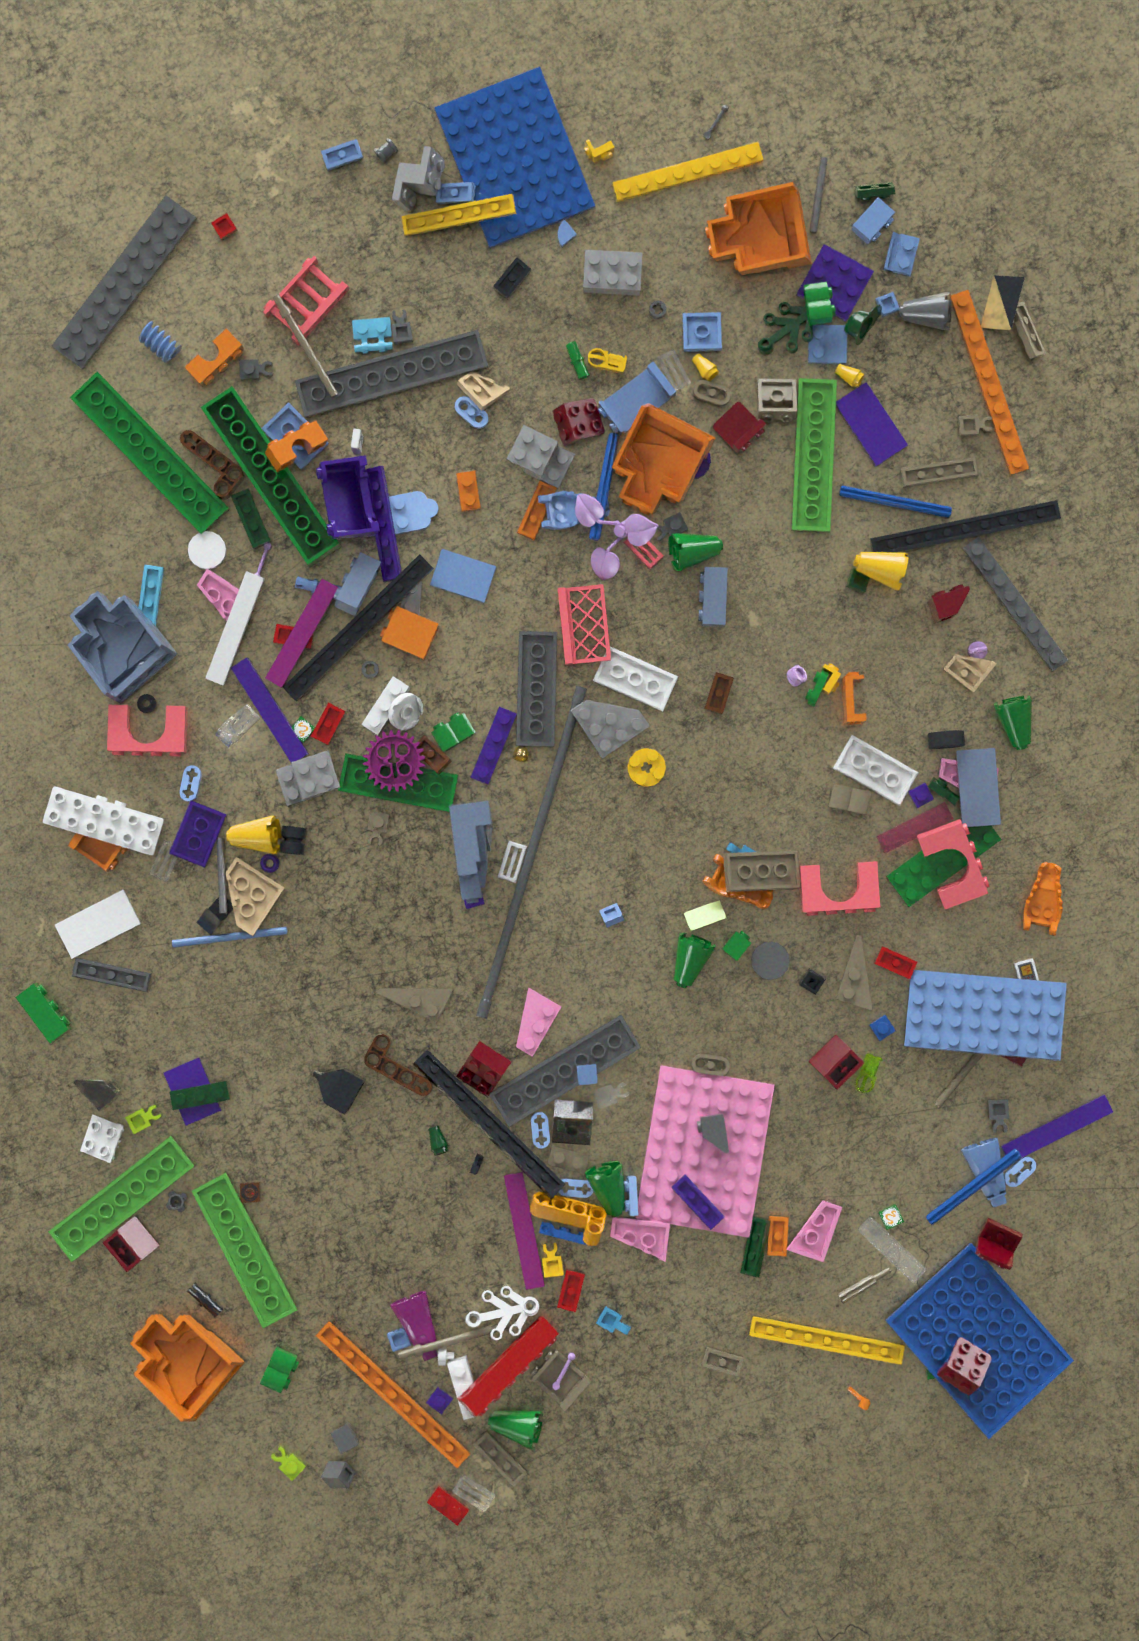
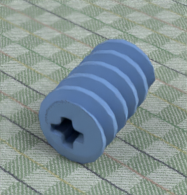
M151 321L143 328L139 341L141 343L145 342V347L150 348L152 353L156 352L158 358L162 357L164 363L168 362L180 352L182 346L180 345L175 348L176 341L174 340L169 343L171 336L168 335L164 338L165 331L163 330L158 333L159 326L157 325L152 328L153 321Z

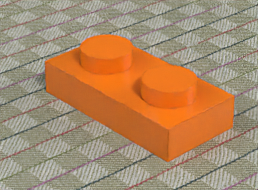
M475 471L456 473L462 512L481 509Z
M769 1216L771 1223L768 1233L767 1255L787 1256L789 1217Z

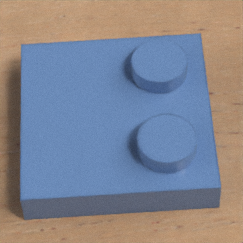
M721 312L683 313L684 352L722 351Z
M813 325V340L808 342V364L847 363V333L844 331L845 325Z

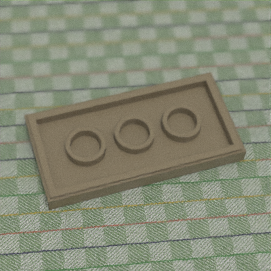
M798 850L723 854L726 892L801 889Z

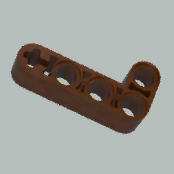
M191 430L183 431L180 435L181 444L185 449L221 475L214 484V492L220 499H229L244 480L242 469ZM186 438H192L197 444L196 447L191 442L187 443ZM204 447L209 448V453L206 456L200 455V451ZM218 459L224 460L222 467L215 466V462ZM234 470L240 472L239 477L236 479L230 478V474ZM223 485L228 486L225 494L218 492L219 487Z
M387 1034L377 1035L364 1057L365 1065L420 1096L430 1094L433 1089L432 1082L428 1078L387 1057L386 1054L392 1044L391 1038ZM380 1037H385L388 1041L385 1048H381L377 1044ZM370 1054L378 1056V1063L376 1065L369 1063L368 1057ZM392 1063L395 1066L393 1074H388L385 1071L386 1064ZM408 1072L412 1075L410 1083L403 1082V1073ZM416 1077L420 1078L417 1081L418 1083H428V1091L421 1092L420 1086L415 1085V1088L411 1086L414 1084Z

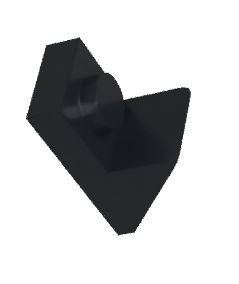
M218 897L209 908H206L197 924L212 935L233 911L232 902L227 898V914H219Z

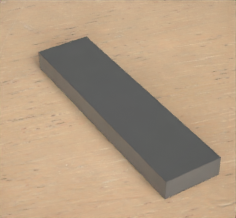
M75 958L72 977L148 992L152 973Z

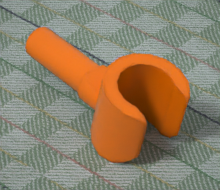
M850 1386L848 1391L860 1400L858 1407L867 1411L871 1404L870 1400L857 1393Z

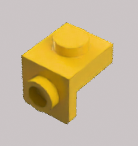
M590 140L585 141L586 147L584 151L588 158H592L593 162L600 159L606 160L614 153L612 141L595 149Z
M824 664L822 669L831 674L822 689V692L828 695L831 691L834 693L840 683L837 680L841 673L838 672L839 668L833 664Z

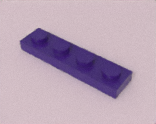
M502 707L498 708L472 772V779L489 785L517 713Z

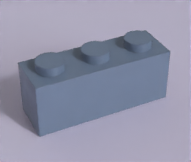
M361 552L358 558H353L350 568H352L350 573L344 575L342 588H338L335 592L333 599L336 600V608L356 616L380 571L381 561Z
M704 567V572H700V583H703V591H699V602H703L702 610H699L698 621H702V626L725 627L728 568Z

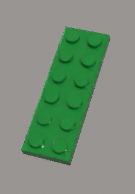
M345 753L339 783L341 788H338V791L450 812L449 806L453 805L458 781L457 774L441 772L438 775L434 770L419 768L423 775H416L419 781L413 779V787L406 784V790L401 786L399 787V792H396L395 787H392L391 792H389L388 786L381 790V783L375 786L374 782L376 779H368L371 773H365V770L369 766L363 765L368 759L363 756ZM389 762L393 764L394 778H397L398 774L396 763ZM404 764L400 767L401 774L409 773V765ZM385 766L381 769L380 773L384 777L389 776L391 769Z
M992 826L968 827L970 832L967 835L968 841H973L977 851L973 853L975 859L1002 840ZM944 849L925 857L921 850L888 874L886 878L909 908L967 865V858L963 853L955 849Z

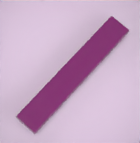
M321 579L265 679L281 688L284 686L331 604L338 587Z
M523 1172L504 1175L525 1288L528 1290L544 1287L545 1283Z

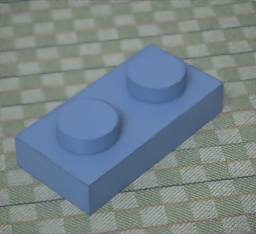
M357 139L321 151L328 171L363 159Z
M473 182L443 183L437 192L436 203L441 205L473 202L475 184Z

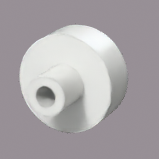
M447 1347L438 1349V1365L446 1366V1360H454V1352H447Z

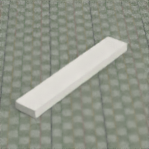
M246 571L206 679L225 685L265 578Z

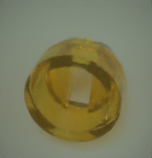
M520 746L516 747L513 759L519 762L528 760V749L525 746L523 748H520Z

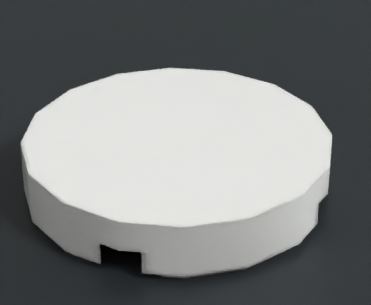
M205 531L203 534L198 533L189 542V558L194 565L201 569H214L226 557L227 549L225 542L214 532Z
M412 693L399 695L390 706L389 721L391 725L403 731L412 729L419 722L418 718L423 713L421 699Z

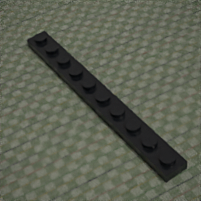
M1054 500L870 538L872 552L901 553L1061 519L1058 501Z
M419 554L283 686L284 690L297 702L434 568Z
M428 1049L413 1063L550 1199L563 1188L565 1183Z

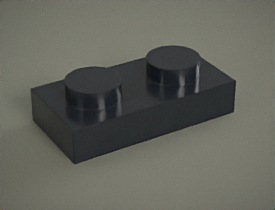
M516 257L493 285V288L506 299H509L532 269Z

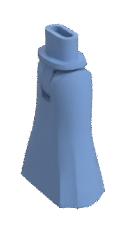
M989 1138L979 1142L980 1145L975 1143L961 1150L975 1177H978L1001 1159L998 1138ZM1002 1172L981 1188L987 1200L991 1201L992 1207L1007 1203L1005 1198L1007 1194L1004 1173Z

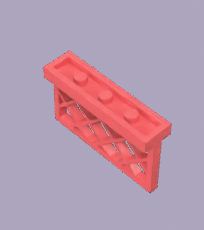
M604 585L558 588L565 666L611 661ZM600 589L601 597L595 603L587 595L592 590ZM578 591L583 597L578 604H575L570 600V592ZM585 598L594 604L588 613L579 607ZM595 607H598L603 614L598 622L589 615ZM576 609L585 614L579 623L572 619V614ZM587 617L596 623L589 632L581 626ZM597 626L604 630V636L600 641L591 634ZM578 628L587 633L581 642L574 638V632ZM589 636L598 642L591 651L583 645ZM599 644L606 649L607 657H598L593 653ZM580 646L589 652L585 659L576 660V651Z

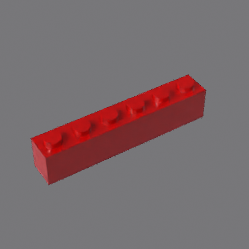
M539 1316L457 1400L472 1416H482L489 1409L487 1406L492 1401L496 1402L502 1396L501 1392L505 1388H510L516 1382L515 1378L519 1374H524L529 1369V1364L533 1360H538L543 1355L542 1350L556 1342L557 1339L555 1337L559 1333L544 1317Z

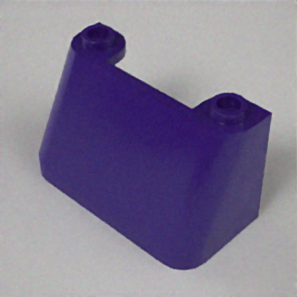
M366 455L322 461L319 463V468H316L317 479H321L329 522L326 525L327 534L332 539L376 536L380 531L378 521H373L375 514H373L367 483Z

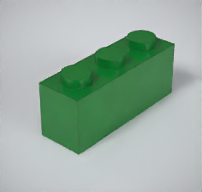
M33 983L15 998L47 1041L54 1043L71 1030L69 1026L71 1023L65 1015L61 1016L58 1012L59 1006L53 999L50 1001L46 996L48 992L42 984Z

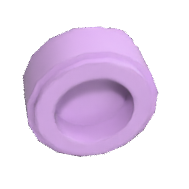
M975 641L968 647V655L970 657L983 659L987 654V647L983 642Z
M795 665L787 671V679L792 686L797 687L807 680V674L801 666Z

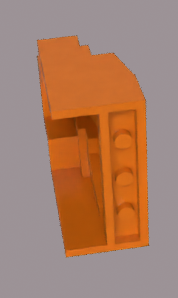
M793 182L726 197L727 203L724 204L726 215L729 216L707 221L708 227H705V232L711 242V245L708 246L710 257H713L717 262L736 258L734 259V266L741 275L759 273L786 266L792 269L812 264L800 193Z
M649 403L642 405L612 466L616 470V474L622 477L628 476L619 495L623 499L622 502L629 506L635 505L639 507L640 512L649 515L656 513L664 495L672 503L683 501L702 461L706 459L716 438Z
M162 1314L151 1315L146 1320V1325L143 1329L138 1330L134 1334L133 1340L130 1343L146 1359L137 1365L134 1375L181 1422L196 1421L245 1362L212 1331H207L191 1315L179 1316L174 1321V1326Z

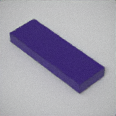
M686 1174L671 1187L710 1230L725 1218Z

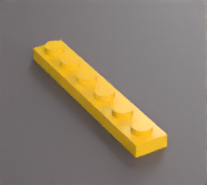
M513 194L405 215L401 216L404 235L410 236L516 214Z

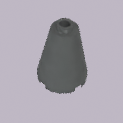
M943 292L904 301L903 305H900V317H903V321L949 331L950 327L947 326V322H951V301L947 299V296H951V293Z

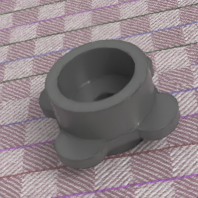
M174 1191L169 1192V1199L166 1204L167 1209L178 1210L179 1212L184 1211L187 1195L185 1193L177 1194Z

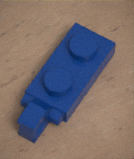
M541 1223L540 1234L589 1246L583 1241L584 1232L579 1231L578 1235L570 1233L571 1229L560 1227L557 1230L552 1223Z

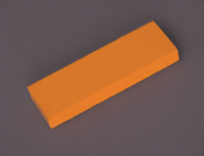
M539 481L517 534L535 541L542 525L541 522L547 513L546 504L539 503L538 496L556 493L557 487Z

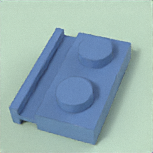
M893 232L883 270L910 276L920 238Z

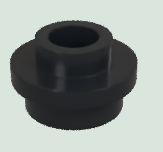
M144 694L139 697L137 707L141 712L151 713L156 708L157 703L152 695ZM145 700H149L150 705L148 707H144L143 702Z

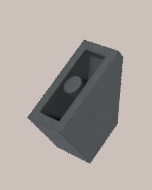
M724 1114L700 1116V1121H697L698 1133H702L705 1139L724 1153H729Z

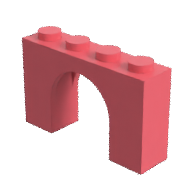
M108 705L107 751L112 752V755L124 756V752H131V756H143V753H151V756H162V753H170L171 757H181V753H187L188 708L186 706H166V723L163 735L153 743L144 744L135 740L131 734L130 706Z
M960 819L917 835L924 857L944 849H955L963 853L967 858L965 874L959 880L937 888L944 909L989 894L987 888L990 885L987 877H982L980 872L983 869L980 859H975L973 854L977 852L973 841L969 842L967 838L970 832L966 823L962 824Z
M877 861L856 863L857 890L845 902H835L824 894L821 888L820 865L799 866L802 912H807V916L818 915V911H826V915L837 914V910H845V914L857 913L856 909H864V912H876V908H880Z

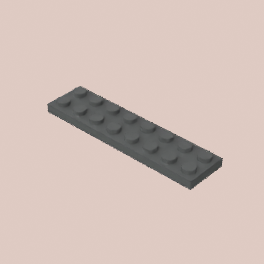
M619 1015L494 1090L489 1095L508 1127L577 1087L578 1065L596 1064L598 1074L641 1047L623 1016Z

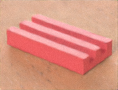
M628 538L624 541V544L649 570L664 557L650 541L646 545L658 556L656 559L643 545L638 546L652 561L650 564L628 541Z

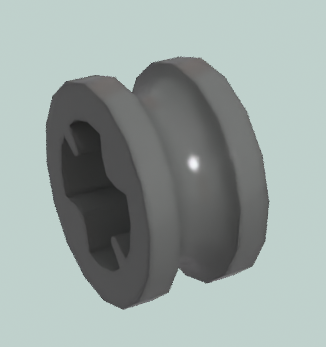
M658 300L652 302L649 308L650 316L654 319L663 318L666 314V305ZM657 305H659V306H661L660 309H661L663 312H662V313L659 312V314H655V310L652 309V308H653V307L656 308Z
M367 661L362 665L364 677L372 679L377 676L379 668L375 662ZM373 665L375 673L372 675L371 673L370 675L366 674L367 669L365 667Z

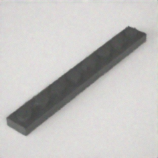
M977 537L962 549L1050 671L1053 672L1067 662L1066 656L982 540Z

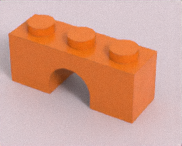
M227 328L213 340L214 345L219 349V354L215 360L206 361L198 354L185 366L187 372L201 387L211 384L218 372H224L229 366L228 363L232 359H238L243 353L242 350L244 348L242 344Z
M316 420L312 423L306 422L299 427V430L295 432L291 430L286 433L283 439L271 441L265 454L276 471L279 472L294 463L297 456L293 452V446H302L308 454H311L324 447L328 438Z

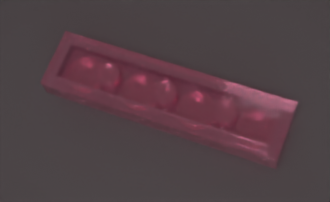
M944 802L876 836L884 853H887L917 838V835L935 829L954 818Z

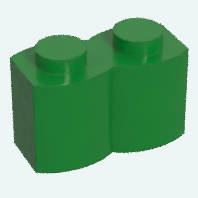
M827 282L804 285L803 293L809 325L831 323L833 316L836 315L835 306L830 303V299L833 297L832 288L828 287Z
M457 712L449 717L451 721L443 724V722H440L433 727L434 731L431 734L443 753L476 734L465 713L460 715Z
M276 1347L260 1384L278 1393H282L283 1389L287 1390L291 1382L289 1375L291 1371L295 1373L299 1364L296 1361L298 1356L280 1347Z

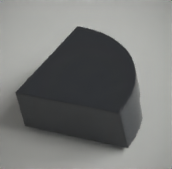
M477 1153L470 1173L478 1174L484 1158L483 1155Z

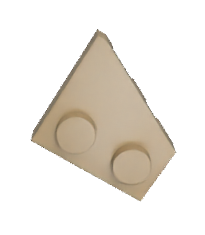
M473 371L457 382V385L481 411L510 391L508 386L505 385L503 388L494 384V380L484 378Z
M955 654L943 669L974 693L997 663Z

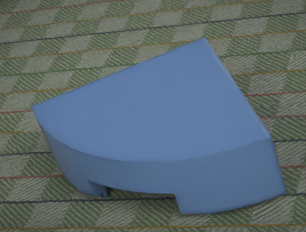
M565 219L558 228V241L561 247L577 236Z

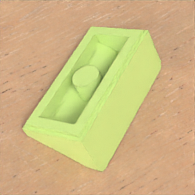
M720 900L684 913L690 931L727 918Z

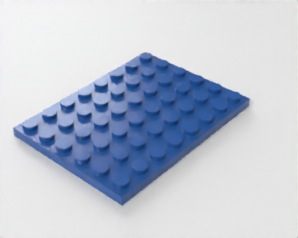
M540 67L434 107L463 183L473 182L475 184L474 201L513 194L516 214L479 221L489 249L595 208L587 183Z
M969 1243L885 1320L988 1439L1074 1361L988 1261L982 1260L976 1255V1248L972 1243ZM960 1337L991 1356V1361L981 1386L970 1396L962 1393L958 1388L937 1376L939 1369L949 1360L954 1345Z

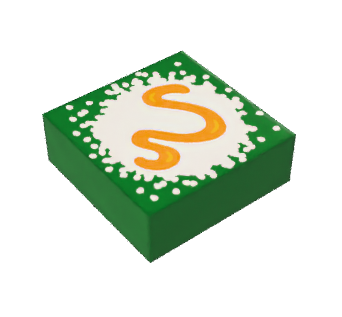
M300 716L292 726V729L297 737L305 743L315 727Z
M896 1204L878 1212L886 1230L904 1222Z

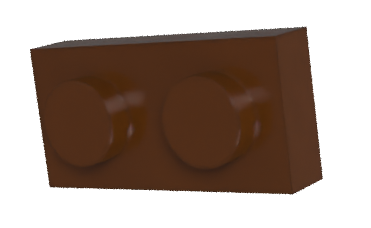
M718 672L715 673L704 709L723 714L734 677Z
M425 735L418 741L420 745L417 749L424 750L420 754V756H425L426 758L423 761L439 775L452 760Z

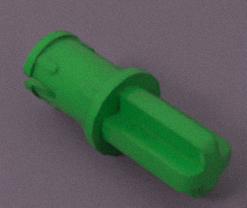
M577 342L568 343L566 348L572 360L570 363L574 366L578 379L582 380L589 377L590 374L584 362L585 357H582Z

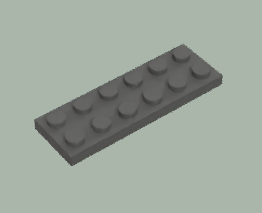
M519 631L516 746L555 747L557 632Z

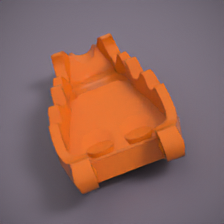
M718 854L715 855L713 861L718 867L712 878L705 876L702 881L705 886L720 896L751 903L761 909H766L770 906L773 900V890L726 892L724 857Z
M1045 862L1038 869L1037 878L1023 910V930L1029 931L1030 925L1034 924L1049 927V935L1056 936L1063 911L1060 884L1061 867L1057 864Z

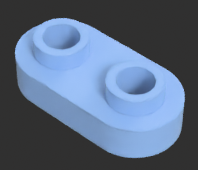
M462 396L456 400L455 410L457 414L471 426L481 429L487 425L488 414L485 410L481 411L469 397ZM463 404H466L468 406V409L462 410L461 406ZM480 416L483 418V420L481 422H476V417Z

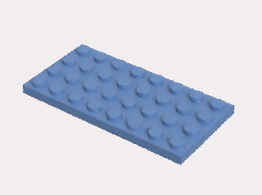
M914 970L910 978L904 1047L1060 1061L1067 983Z

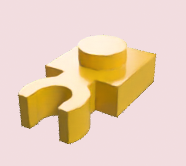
M553 1243V1251H548L546 1244L543 1245V1252L547 1255V1258H542L544 1278L564 1276L561 1256H555L558 1249L556 1243Z

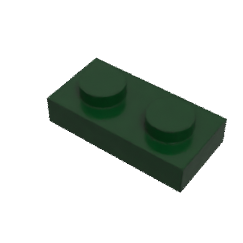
M892 182L855 186V194L861 200H869L874 196L889 198L890 195L895 194V186Z

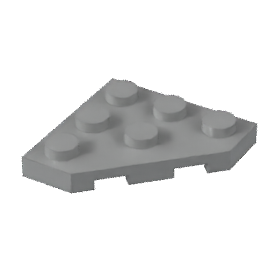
M585 700L570 710L601 758H604L650 727L640 710Z

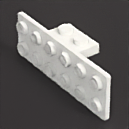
M56 786L53 787L43 823L148 855H154L164 819L126 808V803L115 801V804L109 803L106 797L97 795L96 798H92Z

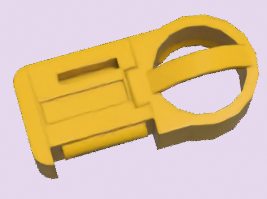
M600 348L592 349L588 354V363L592 368L621 374L625 371L626 355L623 358L620 355L608 354V351ZM599 352V353H601L603 356L596 355V354H593V353ZM590 358L603 360V363L595 365L590 361Z

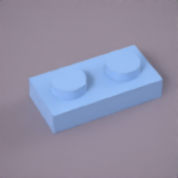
M626 1176V1181H624V1192H627L625 1212H628L630 1216H638L636 1176Z

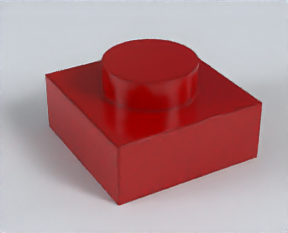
M227 213L211 222L221 240L238 231Z

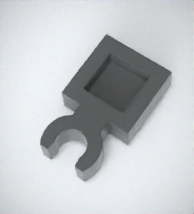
M405 309L403 310V316L400 318L393 311L392 318L396 322V324H391L394 345L413 342L410 322H405L407 319Z
M258 359L239 360L240 380H260V374L266 377L273 376L272 372L265 371L267 366H273L270 361L259 365Z
M681 512L664 519V526L658 525L657 530H660L662 535L657 537V541L663 540L668 533L672 536L671 534L683 533L688 530Z
M1008 1099L988 1100L989 1120H995V1123L992 1125L993 1133H997V1126L999 1125L1003 1126V1132L1006 1133L1008 1127L1004 1123V1119H1009Z

